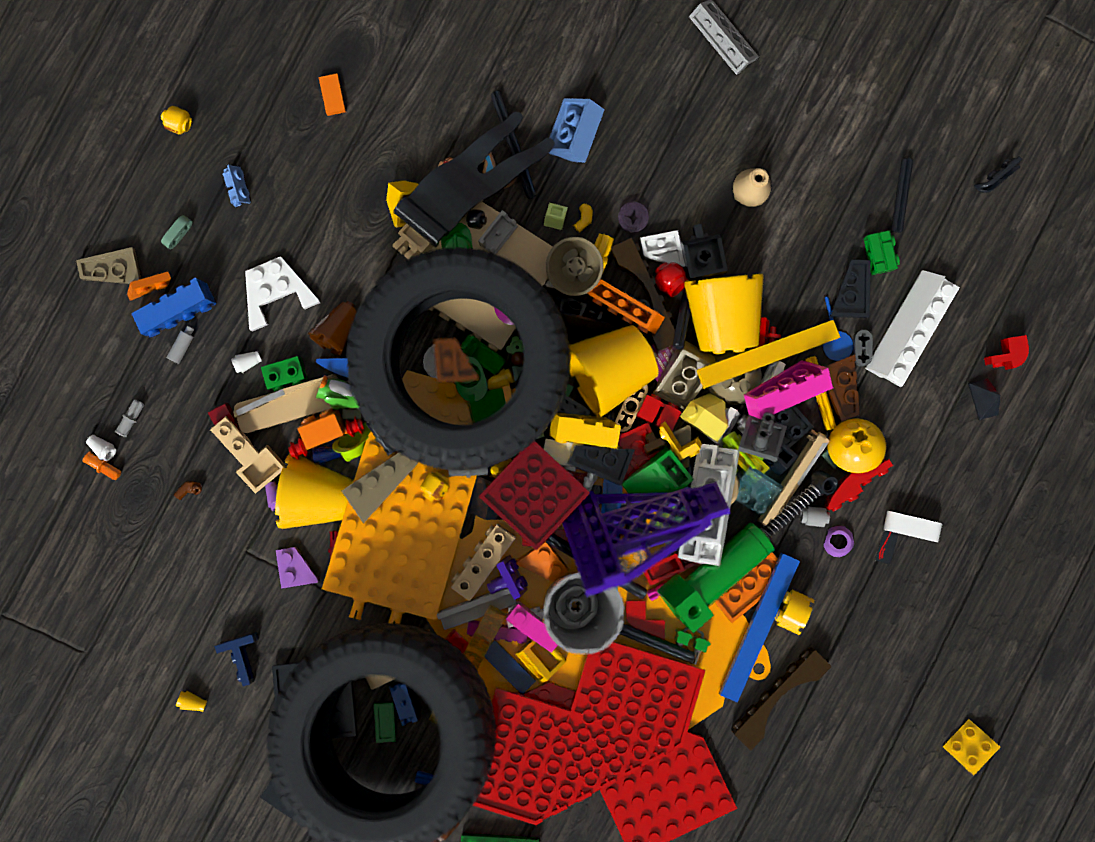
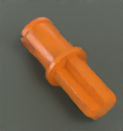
M88 452L83 458V462L96 469L97 473H103L113 480H117L121 475V470L109 464L108 461L100 460L91 452Z

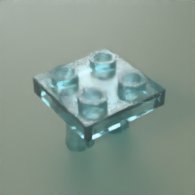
M750 466L739 480L740 487L736 500L762 516L782 491L783 486Z

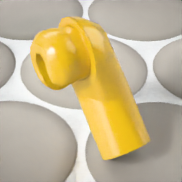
M587 204L580 206L581 219L573 225L579 233L592 222L593 210Z

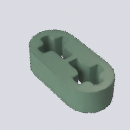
M185 215L180 216L163 236L161 243L168 249H173L191 228L192 221Z

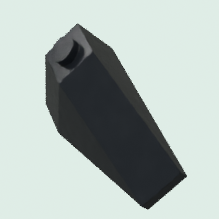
M557 289L555 291L553 301L562 316L567 334L608 333L630 326L628 322L622 319L624 315L620 313L616 316L607 309L603 310L597 307L593 301L588 303L579 299L580 295L571 296Z

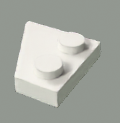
M678 230L640 238L643 258L661 263L667 262L668 264L676 262L685 267Z

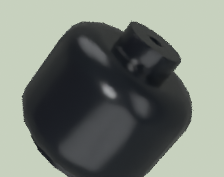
M472 209L467 214L466 222L470 228L481 229L483 224L487 223V217H485L484 211Z

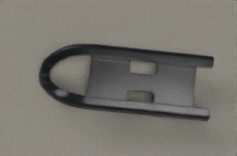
M1020 156L1013 159L1007 158L1001 165L1003 169L993 170L987 176L989 181L975 184L974 187L983 193L993 191L1021 167L1018 163L1022 161V158Z

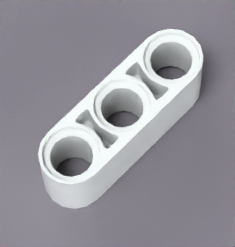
M887 511L883 530L938 542L942 523Z

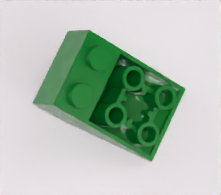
M665 447L626 478L622 486L628 493H665L681 490L694 479L674 453Z

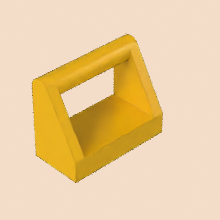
M531 640L515 655L541 684L548 681L567 660L555 648L550 654L558 663L548 670L531 651L530 648L536 643L534 640Z

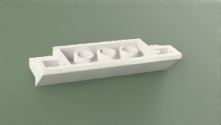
M922 270L872 355V361L865 369L902 387L960 287L946 280L945 276Z
M702 444L700 452L696 456L693 472L694 480L691 483V488L717 482L730 508L740 452L735 449ZM729 514L711 519L712 525L680 547L678 558L699 564L720 566Z

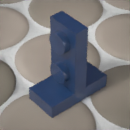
M257 632L222 642L215 646L216 653L232 649L231 658L233 663H236L238 669L236 672L237 679L242 683V686L249 685L255 681L245 645L259 640Z

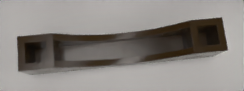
M630 238L612 246L610 252L618 269L636 279L646 292L652 310L665 317L655 334L651 332L650 334L657 353L659 354L672 348L676 330L671 323L673 317L670 311H666L663 306L665 300L662 294H658L655 289L657 287L655 279L648 274L649 266L646 260H642L640 257L641 249L638 243H634L633 239Z
M813 648L805 649L799 655L800 659L796 663H791L786 669L787 672L773 682V687L761 694L757 704L751 705L746 710L747 714L742 719L739 718L734 722L731 731L750 751L765 737L768 716L777 701L786 692L800 684L819 681L832 667Z

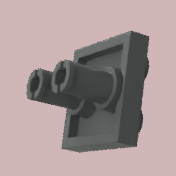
M764 413L762 419L749 415L738 451L776 462L787 426L774 423V415L771 413Z

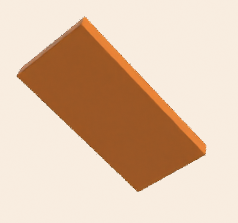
M773 552L715 602L731 623L735 622L760 601L778 560Z

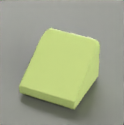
M549 203L544 225L562 230L568 207Z

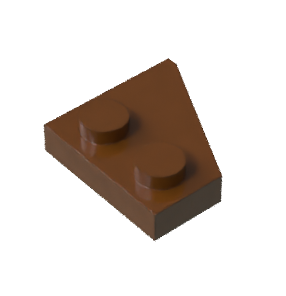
M456 339L434 340L437 383L478 380L477 374L472 369Z

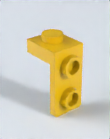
M661 423L659 427L661 437L669 442L671 445L670 450L680 460L687 456L691 458L700 452L702 443L699 438L681 446L667 423Z

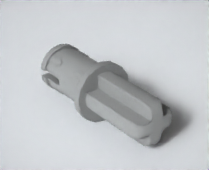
M139 400L132 402L127 413L122 415L123 419L115 430L117 434L127 437L133 424L137 423L136 419L144 407L142 402Z

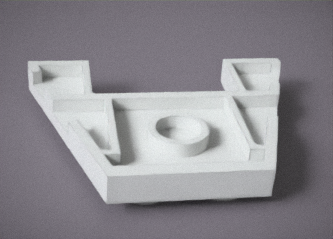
M282 257L245 271L250 331H255L268 325L261 306L297 292L303 309L320 303V300Z

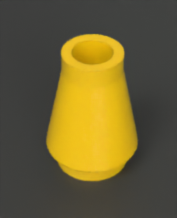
M503 368L497 375L487 379L489 391L512 385L515 382L510 368L506 370Z
M181 691L176 706L180 707L181 710L203 712L207 700H203L189 691Z

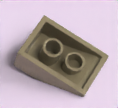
M685 341L684 348H681V350L676 348L653 394L685 410L690 401L694 400L702 389V384L696 371L716 363V356L706 351H700L699 347Z

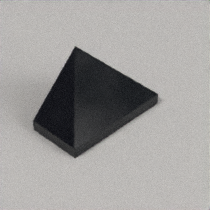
M989 379L969 383L978 419L982 420L999 415L1001 395Z

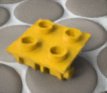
M968 719L947 741L943 748L959 761L967 771L975 775L1000 749V746Z

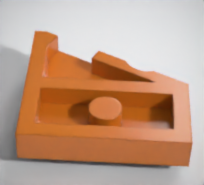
M169 272L130 282L127 292L129 300L131 301L152 291L166 288L171 280Z
M546 541L537 550L533 548L516 560L518 566L552 582L569 572V568Z

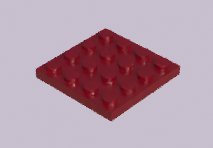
M534 441L512 460L479 497L537 550L590 492Z

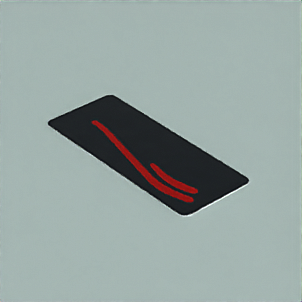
M884 530L876 561L890 564L899 533Z

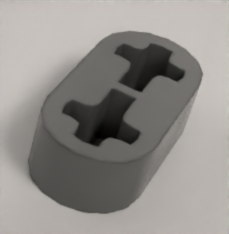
M860 330L853 336L855 364L860 367L866 366L872 361L873 338L872 334L867 330ZM862 334L867 338V341L863 342V347L862 341L858 339ZM862 350L863 356H867V360H864L863 363L861 359H858V356L862 355Z

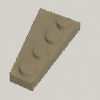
M397 453L342 490V493L363 523L367 521L374 511L417 466L418 462Z

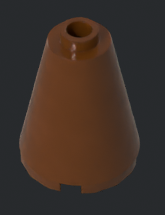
M349 301L341 302L308 332L309 337L323 349H332L330 353L340 356L355 320L357 307Z

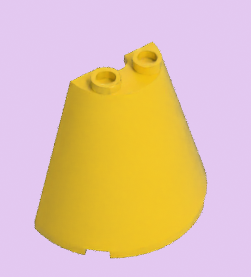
M289 454L285 460V463H288L286 468H282L277 488L275 515H279V520H276L277 527L287 529L341 521L348 502L342 490L351 485L354 480L300 455L299 460Z

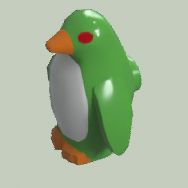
M326 375L323 376L316 395L317 399H324L334 409L358 408L350 384L341 379H328Z

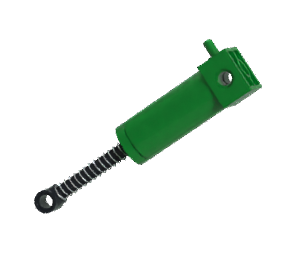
M823 470L816 471L811 477L810 488L805 489V492H801V496H797V499H794V502H790V505H786V509H782V512H779L780 514L776 515L774 520L771 519V522L764 525L763 529L756 527L750 522L727 541L723 546L720 566L701 564L685 579L679 574H675L657 590L658 594L673 614L690 631L696 632L714 616L709 607L774 551L769 537L775 534L777 530L779 531V528H783L784 524L787 525L786 522L791 521L790 519L794 518V515H798L802 508H806L807 504L810 505L809 502H813L817 495H830L835 492L838 487V481L835 477Z

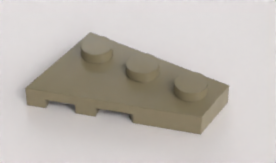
M133 247L76 260L79 276L82 280L130 284V282L141 279L136 252Z

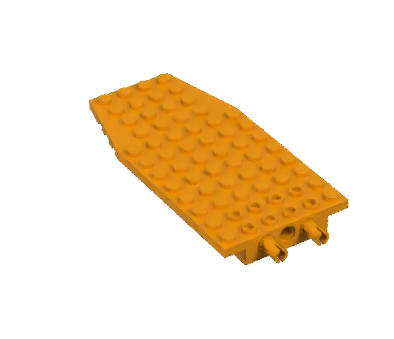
M409 370L406 371L402 378L404 386L412 400L425 413L449 424L467 425L473 423L468 403L460 396L455 384L450 382L437 383L436 378ZM370 432L369 438L364 445L354 482L399 452L395 451L388 456L379 442L374 440L376 438L373 433ZM418 463L365 523L361 521L348 501L322 589L352 597L354 602L349 617L354 618L357 610L355 619L361 620L364 605L367 602L390 608L392 612L388 623L395 621V623L400 624L402 614L405 612L436 620L476 476H470V478H466V476L449 477V470ZM437 471L449 480L447 483L450 487L441 500L433 499L430 501L422 495L424 491L421 489V484L429 473L435 474Z

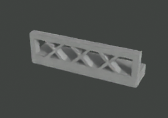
M713 0L700 3L689 16L736 75L759 57Z
M506 587L494 594L487 593L473 598L471 601H465L440 610L437 617L438 620L441 619L444 630L513 606L517 601L513 599L509 589Z

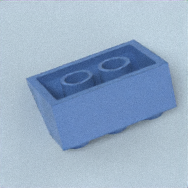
M564 98L550 135L555 145L549 154L572 162L585 163L604 109L591 99Z

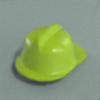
M366 422L363 423L365 427L362 430L363 434L356 432L355 437L344 434L333 443L332 449L340 453L345 461L349 462L362 455L365 441L369 438L368 435L371 432L366 426Z

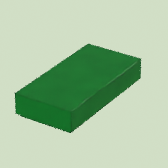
M394 701L374 703L376 743L396 742Z

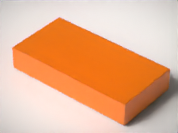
M338 74L319 77L327 116L346 112Z

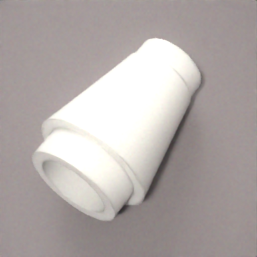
M258 351L235 355V358H232L231 361L236 372L243 373L261 362Z
M91 435L86 441L100 460L108 461L116 453L113 444L95 435Z

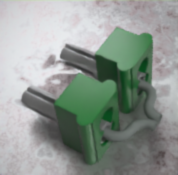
M687 627L684 630L676 629L677 633L674 639L676 645L680 647L683 644L687 646L689 640L692 639V635L686 631L688 630ZM699 629L697 632L701 636L694 635L692 645L696 656L695 660L691 663L694 665L697 664L700 653H706L708 646L711 645L708 639L704 638V633Z

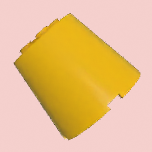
M753 274L750 279H748V275L702 279L698 281V284H696V280L684 282L700 351H713V354H722L726 350L744 352L745 348L759 345L763 274Z
M633 325L569 345L571 378L575 376L579 387H577L579 394L588 408L597 417L604 416L658 377V366L653 349L642 333Z

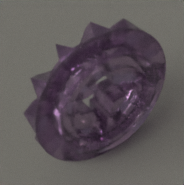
M629 202L619 211V224L624 230L631 233L639 232L648 223V211L638 202ZM633 210H635L636 217L641 219H636L632 225L631 219L628 216H631Z

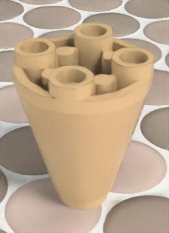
M763 169L744 170L735 178L733 183L735 200L746 206L755 207L762 205L771 192L769 176Z

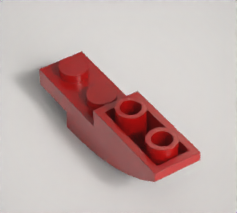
M883 459L879 466L869 472H848L838 482L835 492L827 497L823 507L826 510L832 509V511H835L843 506V502L847 500L851 502L859 498L858 494L863 492L860 484L864 486L873 481L872 477L876 475L880 477L888 473V468L893 466L890 459Z

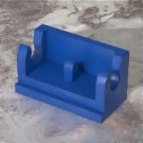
M403 682L389 686L401 725L404 726L411 721L412 723L417 722L420 715L410 686Z

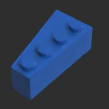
M195 277L190 280L191 285H181L176 288L177 293L165 294L160 297L159 303L151 302L131 313L140 333L145 336L154 337L160 334V330L164 328H173L181 320L187 321L194 318V314L200 311L204 313L211 310V306L215 305L216 302L207 283Z

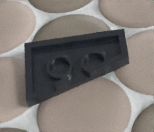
M575 445L567 464L621 486L635 449Z

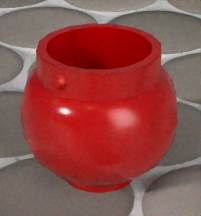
M664 262L655 271L657 274L655 276L657 288L663 293H668L671 297H674L685 288V281H690L686 277L685 269L676 262L669 264Z

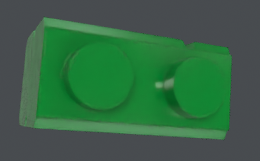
M890 231L867 235L863 238L867 258L871 260V275L891 272L898 268L900 260L898 254L894 252L896 242Z

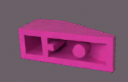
M518 600L506 615V620L552 653L558 645L550 637L544 620Z

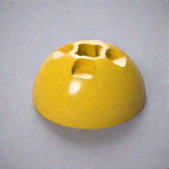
M859 418L845 420L832 430L828 438L827 449L830 458L838 467L851 473L869 472L879 466L885 457L886 441L884 435L870 421Z

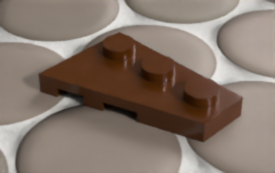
M855 355L824 366L829 369L833 389L827 392L840 422L860 415L856 387Z

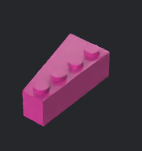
M801 360L744 394L749 415L762 419L764 413L775 414L833 389L829 369Z

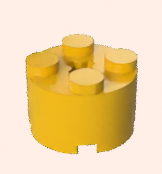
M792 589L790 592H786L782 601L784 603L783 607L778 610L775 620L778 626L800 635L799 628L805 627L813 609L809 605L810 602L814 603V599Z

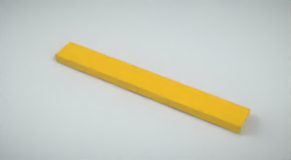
M834 320L703 367L696 372L703 389L831 342L840 338Z

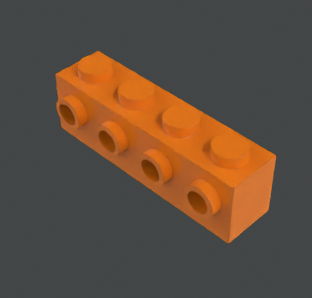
M601 279L587 293L594 297L592 300L594 303L601 307L603 304L609 306L607 308L609 312L616 316L618 313L624 315L622 318L624 321L631 325L633 322L639 324L637 328L646 334L649 331L655 334L665 318Z

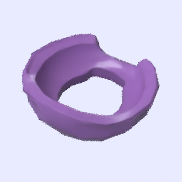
M835 526L828 529L824 543L827 553L833 557H842L848 554L854 546L853 534L844 526ZM833 534H842L846 537L847 545L843 549H836L830 543V538Z

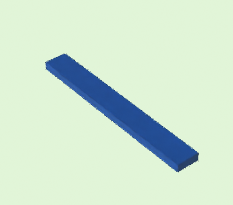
M780 553L719 691L721 696L738 703L799 565V560Z

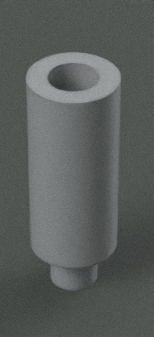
M187 326L184 332L180 331L166 358L177 364L180 363L193 339V336H191L194 331L193 328Z

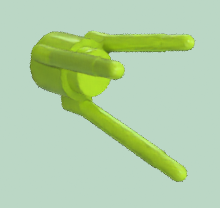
M735 431L728 434L722 439L724 442L722 447L738 450L742 438L741 435H737ZM739 451L748 464L755 469L756 466L748 455Z

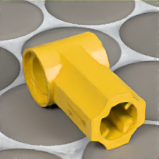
M599 234L595 246L602 256L604 272L614 239L608 235Z

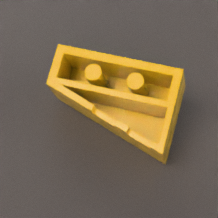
M556 413L551 421L549 435L559 443L570 441L580 445L590 444L617 448L621 425L606 417Z

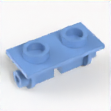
M227 165L228 168L224 169L223 177L226 187L233 186V189L228 190L231 204L234 207L241 206V202L250 204L249 191L246 188L241 167Z

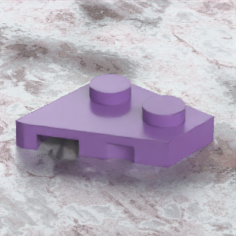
M297 547L276 550L281 589L320 582L319 578L310 569V565L301 556L302 554Z

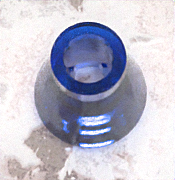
M316 446L317 448H312L314 463L322 464L341 457V454L335 452L332 446Z

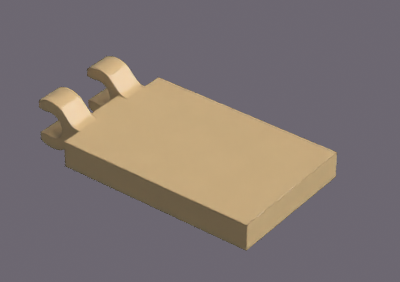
M405 224L398 232L401 237L393 244V247L407 259L424 252H429L433 247L408 224Z

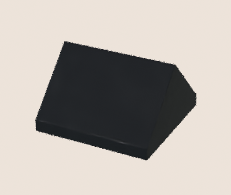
M476 475L468 512L484 520H503L479 497L496 478Z

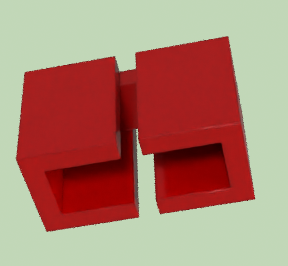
M652 393L650 396L646 395L636 417L651 424L661 407L662 411L654 426L659 428L661 423L666 422L671 431H673L681 414V411L678 410L679 407L671 402L664 404L661 402L662 398Z

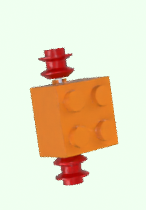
M333 408L322 411L319 417L315 418V415H312L301 422L297 429L302 439L299 438L297 444L290 442L288 450L292 458L295 457L299 460V455H308V449L344 434H349L352 437H355L356 432L363 434L362 430L365 429L361 418L357 419L354 416V421L350 422L346 419L344 423L339 409L333 411Z

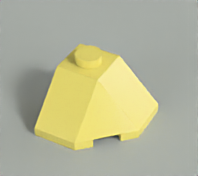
M711 393L690 401L680 416L688 425L691 424L693 428L716 442L719 441L728 428V419L725 414L726 403Z

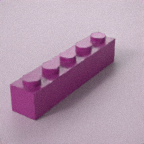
M476 620L468 622L467 634L471 637L481 636L484 639H488V637L494 640L504 639L506 642L517 641L520 644L527 642V636L515 626L508 628V625Z

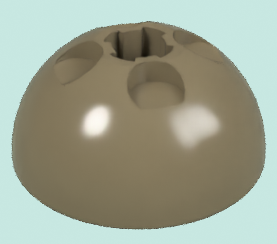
M579 237L566 238L559 241L550 250L546 260L547 276L551 284L558 291L571 296L583 295L591 291L599 283L603 274V259L597 247L590 241Z
M726 350L725 353L715 355L716 363L744 352ZM761 368L707 388L712 395L720 398L728 405L745 403L744 394L761 385Z

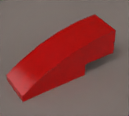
M679 550L644 571V574L651 586L675 574L684 572L686 569L699 563L678 558Z

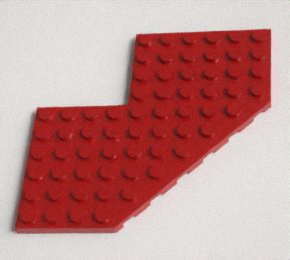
M613 641L608 647L599 652L587 653L571 710L496 687L492 698L496 721L494 758L485 786L473 806L537 825L546 818L564 811L574 803L590 797L600 789L616 783L617 780L626 775L629 776L640 770L641 767L666 756L667 753L683 747L706 670Z
M548 681L525 692L523 695L571 710L576 691ZM687 732L683 747L667 753L666 756L641 767L640 770L631 775H626L617 780L616 783L600 789L624 842H669L737 809L703 736Z

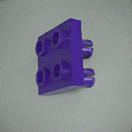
M510 555L496 564L501 576L487 584L491 594L507 587L514 600L521 597L528 590V583L525 577L520 575L518 571L519 566Z

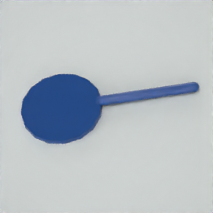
M826 296L825 302L830 316L832 310L829 298ZM838 331L840 338L823 344L825 355L833 361L847 358L853 351L851 337L841 331Z

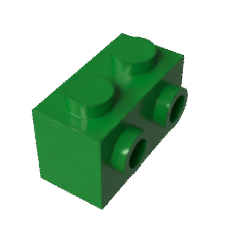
M298 356L261 367L267 389L274 392L284 389L285 386L298 385L308 380L302 358Z

